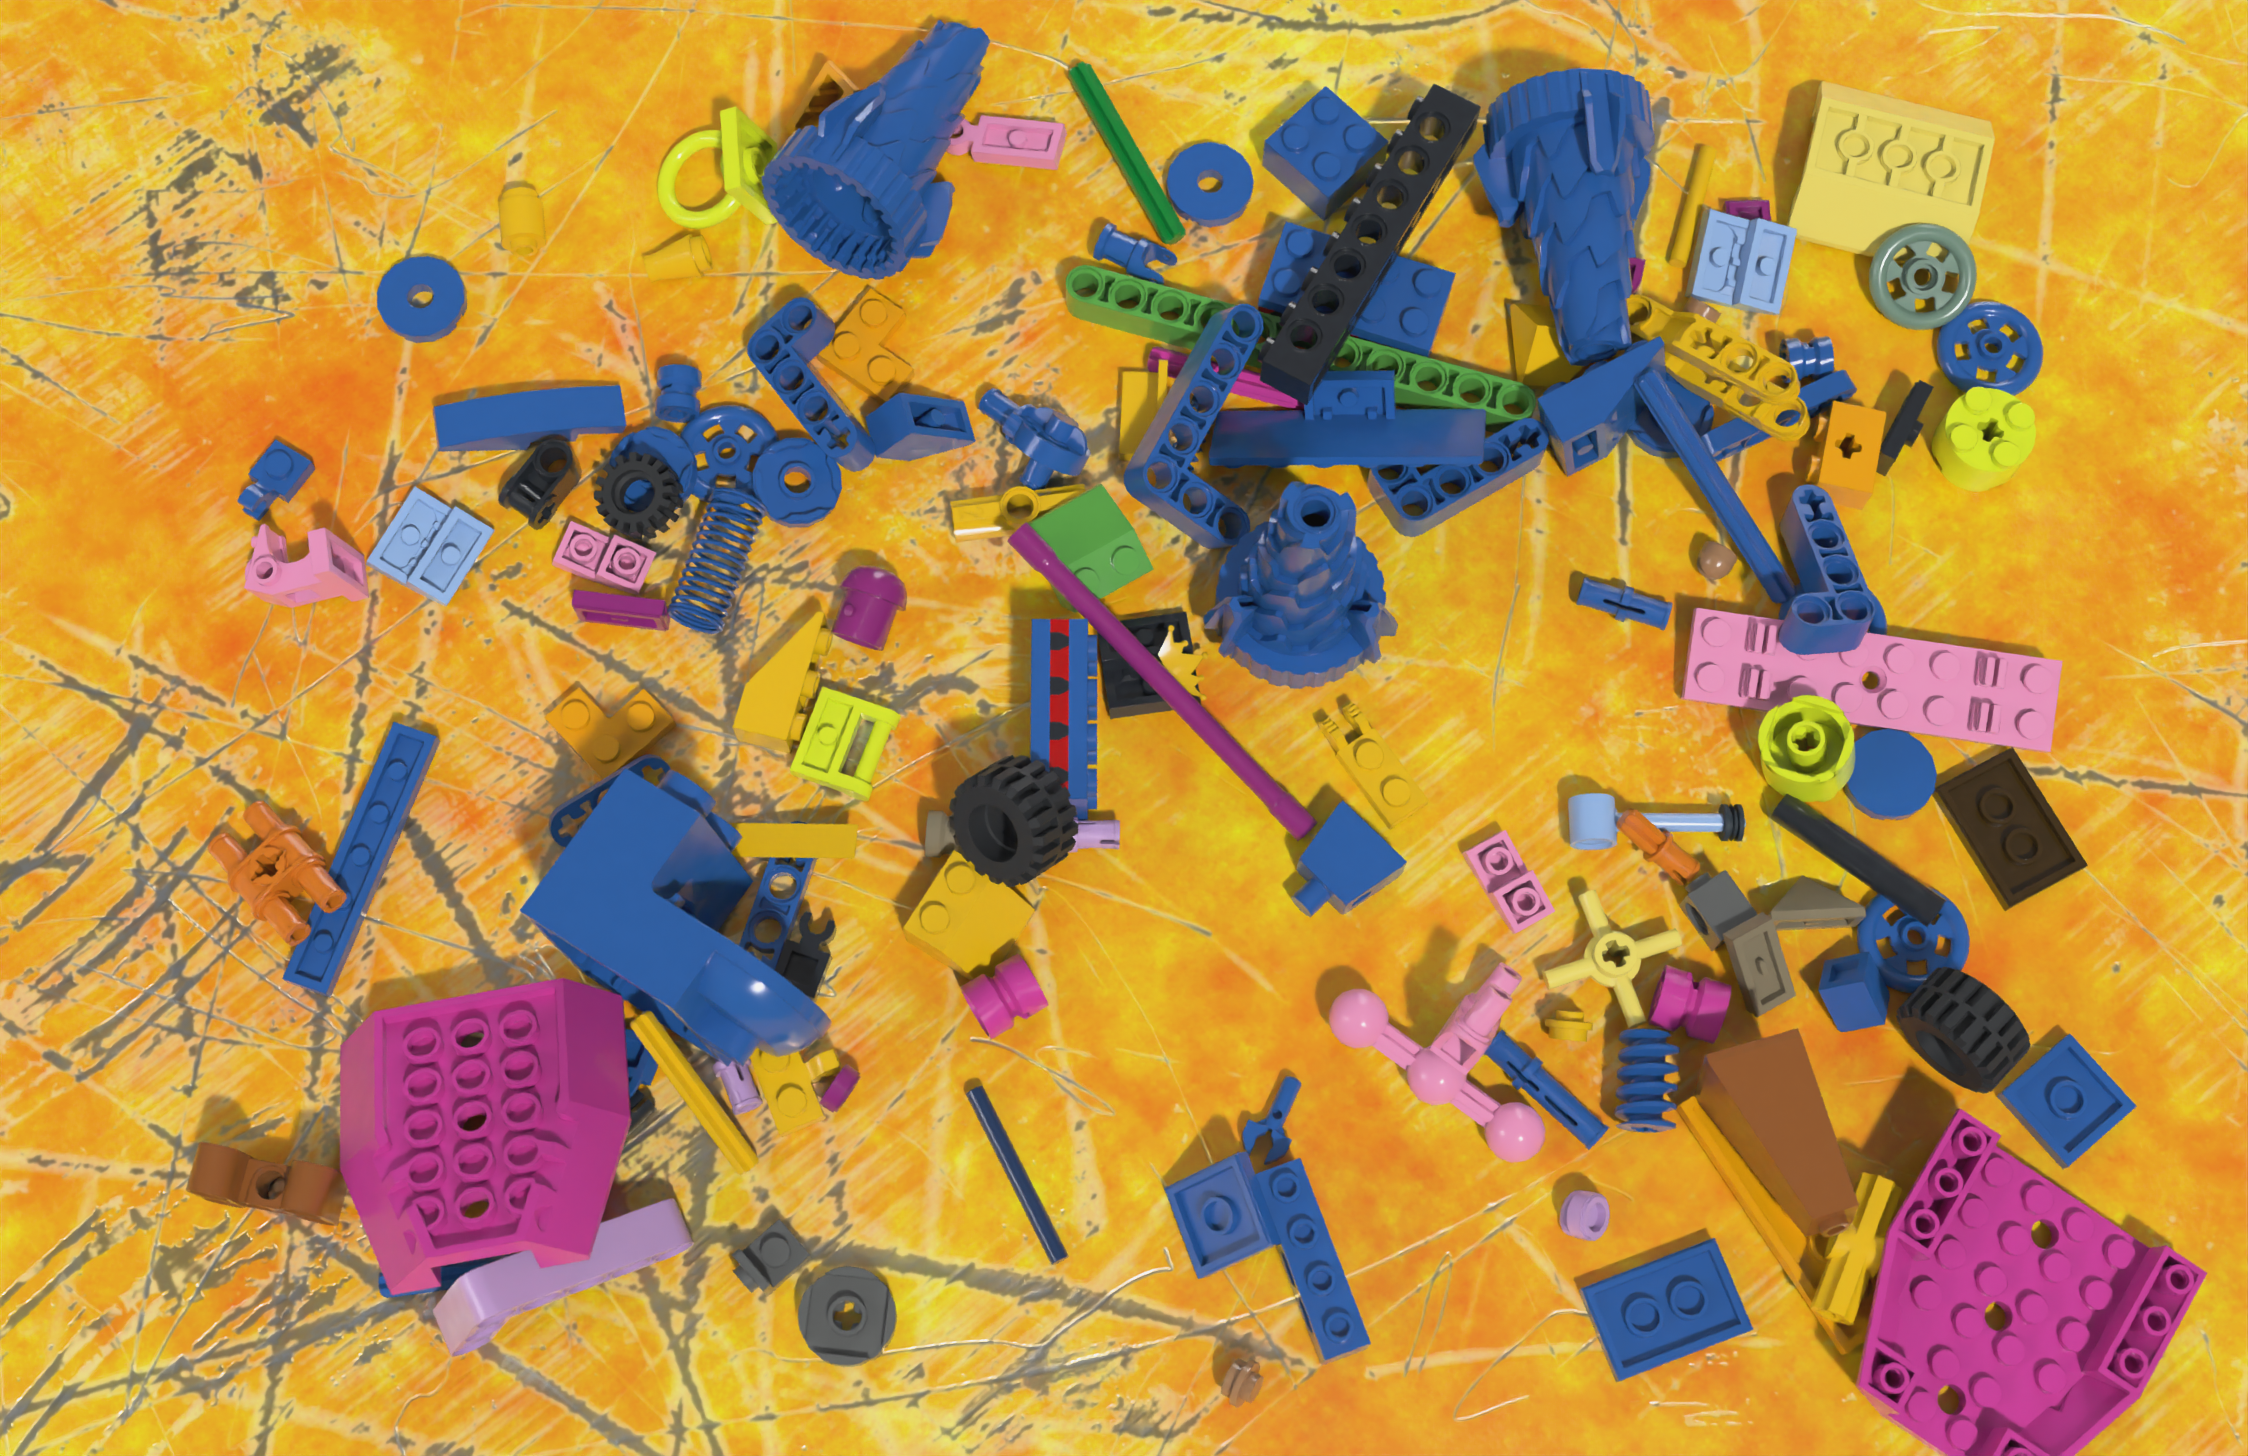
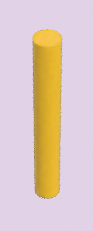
M1701 146L1669 260V264L1673 267L1684 268L1687 265L1717 150L1711 146Z

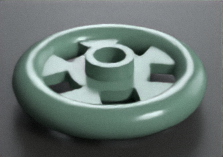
M1930 223L1910 225L1890 235L1877 249L1869 270L1870 293L1879 311L1896 325L1912 330L1938 328L1956 318L1970 302L1977 281L1975 259L1966 242L1952 230ZM1932 242L1943 246L1949 251L1942 263L1935 257L1926 255ZM1908 245L1915 253V256L1907 260L1903 267H1900L1893 260V257ZM1921 268L1927 269L1930 274L1929 281L1924 285H1918L1914 280L1915 272ZM1946 272L1959 274L1958 285L1954 293L1941 290L1945 283ZM1899 277L1901 287L1906 294L1894 300L1888 290L1887 282ZM1934 297L1935 310L1923 313L1915 312V299Z

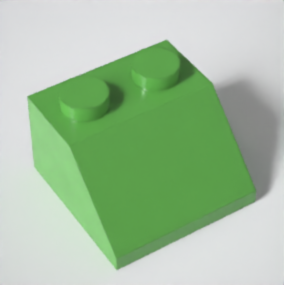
M1102 484L1094 486L1028 523L1051 546L1057 557L1098 599L1153 570L1134 528ZM1050 583L1061 606L1074 613L1078 612Z

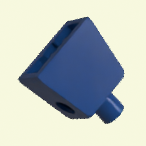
M1341 801L1298 860L1296 870L1307 882L1291 899L1308 917H1312L1327 901L1339 913L1344 915L1396 880L1403 873L1407 861L1344 801Z

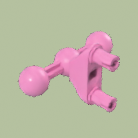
M1500 962L1476 994L1465 995L1435 1037L1432 1045L1425 1048L1388 1023V1011L1384 1002L1377 994L1365 989H1352L1343 992L1333 1001L1329 1010V1024L1332 1033L1340 1043L1352 1048L1373 1046L1407 1071L1408 1085L1418 1100L1430 1105H1443L1449 1102L1485 1128L1487 1144L1498 1158L1508 1162H1522L1531 1159L1541 1150L1545 1141V1126L1533 1107L1520 1102L1501 1105L1467 1080V1073L1491 1045L1501 1023V1016L1513 1001L1511 994L1522 980V977L1513 968Z

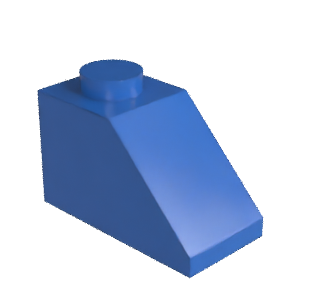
M898 393L865 417L870 437L875 444V455L877 458L912 461L969 446L976 441L964 401Z

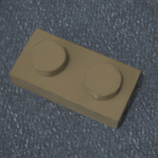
M1761 912L1723 933L1748 1012L1755 1017H1759L1796 996L1771 917Z

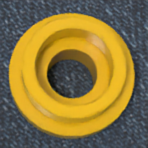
M1556 1010L1555 1019L1545 1018V1026H1549L1548 1038L1587 1042V1031L1593 1029V1023L1583 1022L1584 1013Z

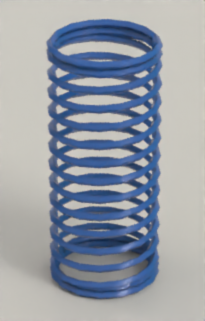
M726 487L715 488L711 491L710 504L705 507L707 513L702 516L703 522L699 525L700 531L695 534L696 541L692 543L693 550L688 553L690 559H687L685 562L686 568L681 571L683 577L678 580L679 587L674 590L676 596L671 599L672 603L667 609L669 616L676 622L693 630L710 634H718L723 631L725 622L722 618L729 615L726 609L732 606L729 599L736 597L733 590L739 588L736 581L742 579L740 572L746 569L743 563L749 560L747 553L753 551L750 544L756 542L753 535L759 533L757 526L763 524L761 519L766 516V507L760 500L745 492ZM719 497L743 501L757 508L760 512L750 511L730 503H723ZM713 507L716 511L710 512V508ZM710 516L712 520L707 521L706 518ZM715 516L727 517L735 522L748 525L755 531H746L738 526L725 523ZM746 519L758 520L759 522H750ZM704 525H706L710 530H703ZM712 525L723 526L734 532L745 534L752 540H743L737 536L721 532ZM703 534L707 539H700L699 536ZM708 534L719 535L736 543H741L748 549H739L733 545L718 541ZM705 543L715 544L727 550L737 552L745 559L735 558L729 554L716 551ZM700 544L703 548H696V545ZM696 553L699 557L693 558V554ZM703 553L714 554L733 561L741 566V568L731 567L713 560ZM693 562L697 567H690L689 563ZM699 562L710 563L729 570L738 577L727 576L711 570ZM689 571L694 576H686V572ZM695 571L709 573L725 579L735 586L723 585L707 579ZM686 580L690 585H683L682 582ZM692 580L708 583L727 591L731 595H723L703 588ZM683 590L688 595H680L679 591ZM689 590L704 592L723 600L727 604H719L704 599ZM686 599L713 606L724 614L708 611L690 603ZM692 614H695V615H697V616H700V617H702V618H704V619L698 618V617H696V616H694V615H692Z

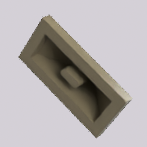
M1802 875L1768 916L1773 919L1776 931L1856 927L1866 917V911L1864 906Z

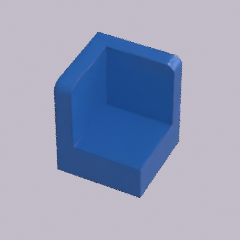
M1870 952L1825 960L1818 991L1837 1029L1840 1032H1848L1884 1025L1890 993Z

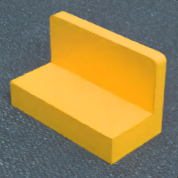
M1159 360L1158 372L1123 371L1119 460L1121 461L1131 460L1166 398L1168 360Z

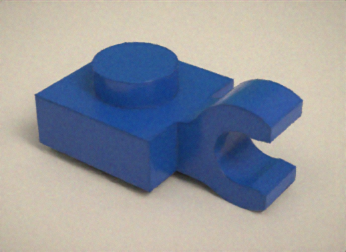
M275 439L248 473L251 480L256 484L248 486L241 493L237 502L245 507L243 509L244 513L259 521L265 516L277 497L289 503L314 472L315 467L312 461Z

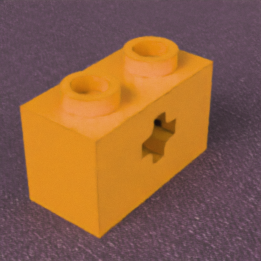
M1833 400L1826 414H1819L1816 419L1812 441L1819 442L1817 456L1811 455L1808 461L1805 481L1811 482V485L1825 490L1831 497L1833 504L1862 510L1873 494L1887 412Z

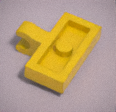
M756 1048L750 1056V1060L779 1135L784 1137L825 1120L826 1116L821 1104H819L820 1101L813 1084L835 1076L842 1070V1065L834 1049L822 1052L804 1063L800 1051L786 1056L775 1057Z

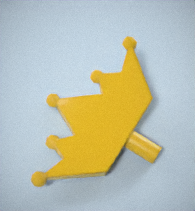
M1169 625V633L1158 655L1164 667L1191 695L1198 696L1202 701H1205L1207 699L1206 695L1201 694L1195 687L1200 681L1204 680V676L1199 675L1197 677L1192 675V673L1203 659L1208 658V654L1206 652H1203L1202 655L1182 653L1183 648L1188 646V641L1183 640L1182 642L1175 643L1172 633L1174 626Z

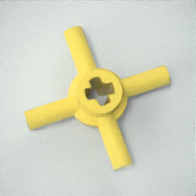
M1596 890L1585 892L1579 895L1578 898L1592 931L1593 938L1585 948L1583 959L1543 971L1542 974L1546 987L1550 990L1590 976L1600 985L1614 988L1628 1027L1640 1026L1647 1021L1631 980L1640 969L1641 959L1682 946L1680 934L1674 928L1634 941L1625 933L1611 930ZM1607 951H1609L1612 957L1620 956L1622 959L1617 967L1613 961H1604L1603 957Z

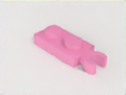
M981 115L978 126L971 125L965 119L961 122L953 134L962 135L959 138H950L951 144L947 152L952 155H962L971 150L974 162L1057 170L1067 132L1063 123Z

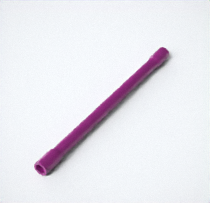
M1027 522L1007 540L1035 571L1040 572L1085 619H1088V622L1255 793L1268 807L1269 812L1297 841L1301 840L1318 823L1290 793L1284 791L1072 573L1057 557L1051 546Z

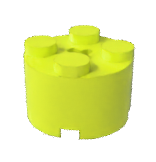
M1979 386L1971 388L1953 403L1934 432L1931 450L1933 457L1937 458L1942 468L1940 472L1949 482L1968 491H1987L1992 487L2003 485L2014 476L2034 447L2036 439L2034 411L2029 405L2022 403L2015 396L2005 391Z
M1815 695L1793 697L1792 701L1772 708L1760 725L1758 744L1763 774L1769 786L1781 795L1789 794L1803 802H1825L1834 798L1837 792L1849 781L1855 766L1854 733L1844 712L1834 702ZM1807 746L1815 747V749L1813 748L1809 749V751H1805L1807 749Z

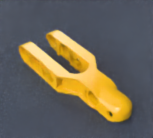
M1633 294L1627 298L1632 344L1641 340L1649 342L1660 336L1665 347L1666 372L1687 390L1776 439L1794 441L1807 433L1810 427V417L1805 402L1798 397L1800 382L1793 365L1697 313L1673 311L1641 294ZM1643 321V322L1640 323V324L1633 325V324H1635L1636 322ZM1711 339L1714 349L1701 345L1699 342L1706 343ZM1745 355L1751 357L1753 363L1746 369L1732 360L1735 357ZM1783 375L1788 377L1791 382L1786 389H1783L1769 380L1772 377ZM1707 377H1719L1723 379L1726 384L1718 380H1713L1710 384H1708ZM1744 393L1761 400L1757 405L1749 407L1739 403ZM1795 410L1801 414L1798 422L1794 425L1783 427L1776 423L1778 415L1783 411Z

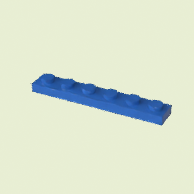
M393 722L328 872L345 892L347 898L340 908L331 913H325L316 903L314 904L307 920V924L311 927V932L303 942L296 946L282 978L285 982L331 998L440 744L437 736Z

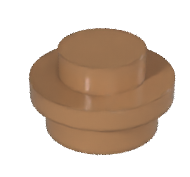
M1237 1359L1228 1370L1222 1384L1221 1394L1230 1398L1229 1403L1234 1407L1239 1408L1245 1401L1252 1403L1257 1397L1264 1379L1263 1376L1259 1375L1260 1364L1254 1360L1245 1362Z

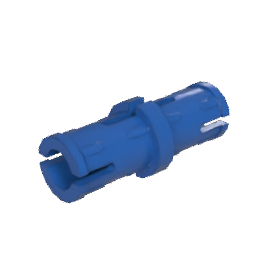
M1584 577L1576 605H1584L1615 615V620L1624 622L1625 618L1660 628L1663 631L1666 628L1673 605L1671 602L1667 603L1634 593L1633 587L1625 585L1624 589L1590 580L1588 577Z

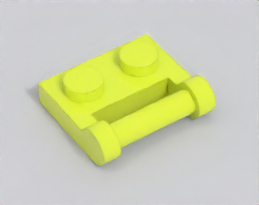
M822 686L790 767L791 775L843 792L857 800L869 801L874 788L870 784L890 731L897 729L901 715L889 708ZM865 719L871 721L874 725L855 774L852 777L841 772L861 720Z

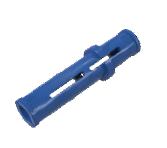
M1501 1030L1495 1036L1484 1055H1487L1514 1080L1511 1083L1513 1087L1517 1090L1522 1087L1553 1118L1558 1120L1583 1143L1587 1150L1591 1149L1609 1127L1606 1124L1604 1125L1541 1067L1544 1063L1537 1056L1532 1059L1505 1034V1031Z

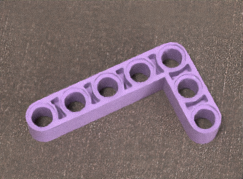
M673 1198L663 1200L600 1223L589 1260L540 1268L532 1251L527 1250L473 1269L454 1282L433 1309V1313L452 1357L459 1356L491 1341L513 1316L671 1258L690 1248L694 1242L676 1200Z

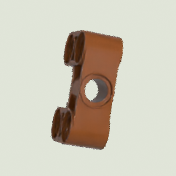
M199 1142L185 1191L204 1200L237 1208L250 1207L291 1215L315 1223L338 1226L348 1188L342 1173L331 1167L300 1160H292L291 1166L257 1160L242 1151L230 1147ZM283 1177L285 1183L282 1193L274 1199H269L268 1188L275 1179Z

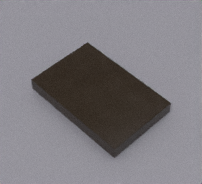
M2013 747L1937 786L1932 794L2004 911L2088 866Z

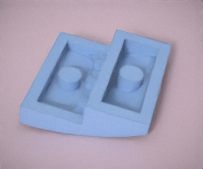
M1713 209L1704 211L1685 297L1690 298L1692 296L1700 301L1744 311L1779 315L1797 229L1761 218L1747 220Z
M414 487L367 559L366 565L416 593L447 607L495 530L455 506L452 509L419 488Z

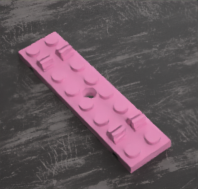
M1702 608L1693 609L1681 700L1769 712L1777 705L1779 707L1792 701L1793 697L1815 695L1837 704L1844 712L1850 724L1893 729L1907 733L1988 745H2001L2043 753L2051 752L2062 661L1867 632L1860 646L1855 650L1799 655L1788 651L1779 641L1778 633L1784 620ZM1866 672H1872L1877 676L1878 684L1876 688L1867 689L1862 684V677Z

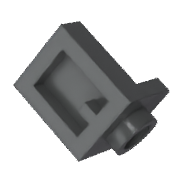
M778 1219L743 1251L738 1249L732 1254L740 1264L733 1272L751 1293L760 1287L769 1296L812 1257L781 1220Z

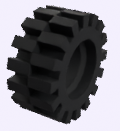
M629 452L628 459L623 455H619L614 458L618 464L615 467L607 463L603 470L609 474L606 479L598 476L596 484L601 486L602 489L601 491H594V499L601 503V505L596 506V509L600 515L605 517L603 520L609 526L634 539L642 540V535L649 539L657 537L656 530L662 533L667 532L670 528L666 522L671 519L676 523L679 515L674 510L676 507L683 508L684 500L678 497V494L684 493L683 486L676 481L679 479L677 474L669 466L646 453L642 456L638 452ZM637 480L650 481L654 488V498L651 504L641 512L629 511L624 501L628 487Z

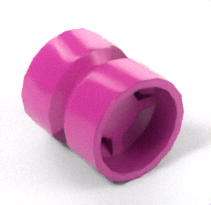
M1018 953L995 966V976L989 977L981 974L960 987L970 1009L990 1040L1014 1026V1017L1017 1015L1027 1019L1048 1006L1047 999L1037 980Z
M1666 965L1663 968L1654 992L1648 1024L1673 1032L1682 1026L1685 1027L1687 1036L1713 1044L1719 1035L1727 1012L1731 985L1704 977L1697 983L1693 981L1691 972Z

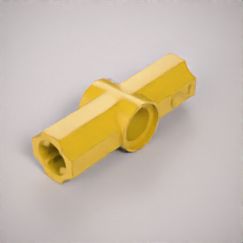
M1077 484L1032 490L1026 486H1016L1008 489L1002 495L950 501L955 542L1002 536L1011 537L1024 523H1029L1085 492V485ZM1023 507L1029 510L1031 515L1024 519H1016L1009 512L1014 508Z
M1866 1172L1859 1174L1854 1188L1859 1207L1853 1222L1846 1231L1831 1236L1826 1246L1824 1258L1827 1259V1263L1810 1309L1818 1313L1819 1316L1848 1326L1853 1324L1861 1300L1864 1297L1869 1278L1872 1279L1880 1267L1886 1231L1902 1188L1897 1186L1894 1181Z

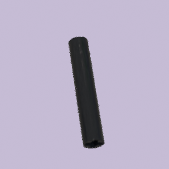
M1786 794L1770 817L1774 822L1926 927L1932 923L1947 901L1798 798Z

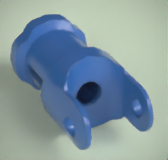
M1112 223L1107 224L1103 229L1093 253V258L1099 261L1105 258L1126 268V273L1135 278L1160 285L1164 284L1163 277L1156 271L1147 268L1146 265L1154 260L1169 266H1174L1177 263L1176 255L1170 250L1144 238L1138 241L1117 231V226Z

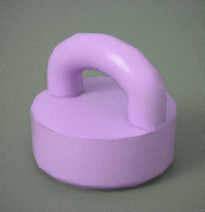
M1582 1190L1571 1192L1561 1207L1559 1220L1561 1229L1565 1234L1587 1241L1599 1239L1606 1231L1609 1223L1610 1210L1608 1202L1600 1193Z

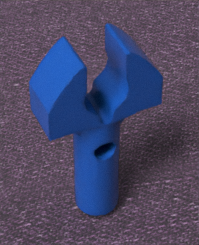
M1286 1076L1266 1118L1259 1122L1248 1119L1242 1132L1243 1146L1248 1156H1250L1253 1150L1255 1140L1266 1135L1268 1131L1271 1132L1270 1139L1273 1147L1270 1149L1264 1165L1271 1164L1284 1157L1292 1142V1139L1285 1137L1282 1127L1301 1088V1082L1297 1078Z

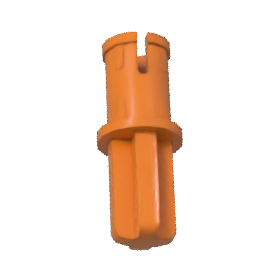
M1631 808L1627 809L1616 823L1617 828L1644 851L1643 858L1647 862H1654L1660 866L1678 885L1683 886L1686 881L1689 883L1696 876L1700 869V863L1673 841L1672 833L1669 831L1661 832L1638 810Z

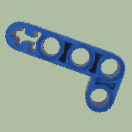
M795 298L782 307L752 335L747 346L748 356L822 451L845 469L853 472L861 471L873 461L875 444L810 362L832 341L835 334V324L831 317L809 299ZM812 319V321H811V323L809 324V326L804 329V326L806 325V323H807L809 320ZM779 349L776 356L771 359L773 353ZM803 379L802 384L795 389L796 384ZM828 409L827 414L824 416V418L819 420V417L822 414V412ZM844 435L847 436L846 440L849 445L846 446L839 438Z
M1524 418L1486 438L1483 461L1492 462L1498 467L1499 470L1493 473L1483 471L1478 464H1472L1467 467L1441 464L1421 476L1417 469L1405 465H1379L1369 468L1367 487L1393 528L1399 534L1406 537H1416L1537 468L1547 448L1549 433L1540 421L1533 418ZM1521 442L1522 446L1517 448L1518 443ZM1384 468L1392 469L1399 477L1394 480H1387L1382 478L1378 471ZM1453 483L1460 488L1461 492L1458 494H1448L1441 489L1440 485ZM1414 504L1423 510V514L1410 516L1403 511L1402 507Z
M1802 485L1794 490L1779 525L1805 594L1798 595L1793 599L1779 630V641L1788 651L1799 655L1852 651L1860 646L1876 613L1875 604L1831 497L1818 486Z

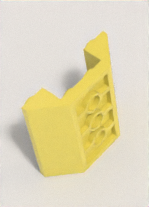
M1821 81L1811 118L1814 126L1801 182L1793 197L1787 223L1788 227L1797 229L1796 238L1874 257L1879 246L1894 232L1910 225L1930 223L1952 230L1969 245L1979 216L1995 141L1991 122ZM1932 242L1926 255L1933 256L1942 263L1949 251L1943 246ZM1907 245L1897 252L1893 260L1898 264L1904 265L1907 260L1915 256V253ZM1945 273V275L1957 278L1958 276L1957 273Z

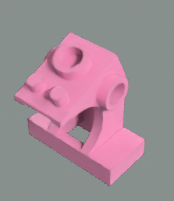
M266 524L261 525L258 536L252 537L251 546L254 547L252 559L247 563L245 569L246 582L244 589L263 601L293 608L341 595L352 602L369 598L364 555L328 529L321 528L307 532L310 553L305 558L291 563L288 561L286 538L271 531L269 526Z

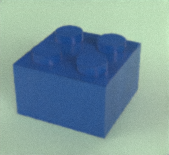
M1325 86L1265 140L1262 166L1325 221L1366 184L1367 178L1376 163L1381 165L1385 163L1389 141Z

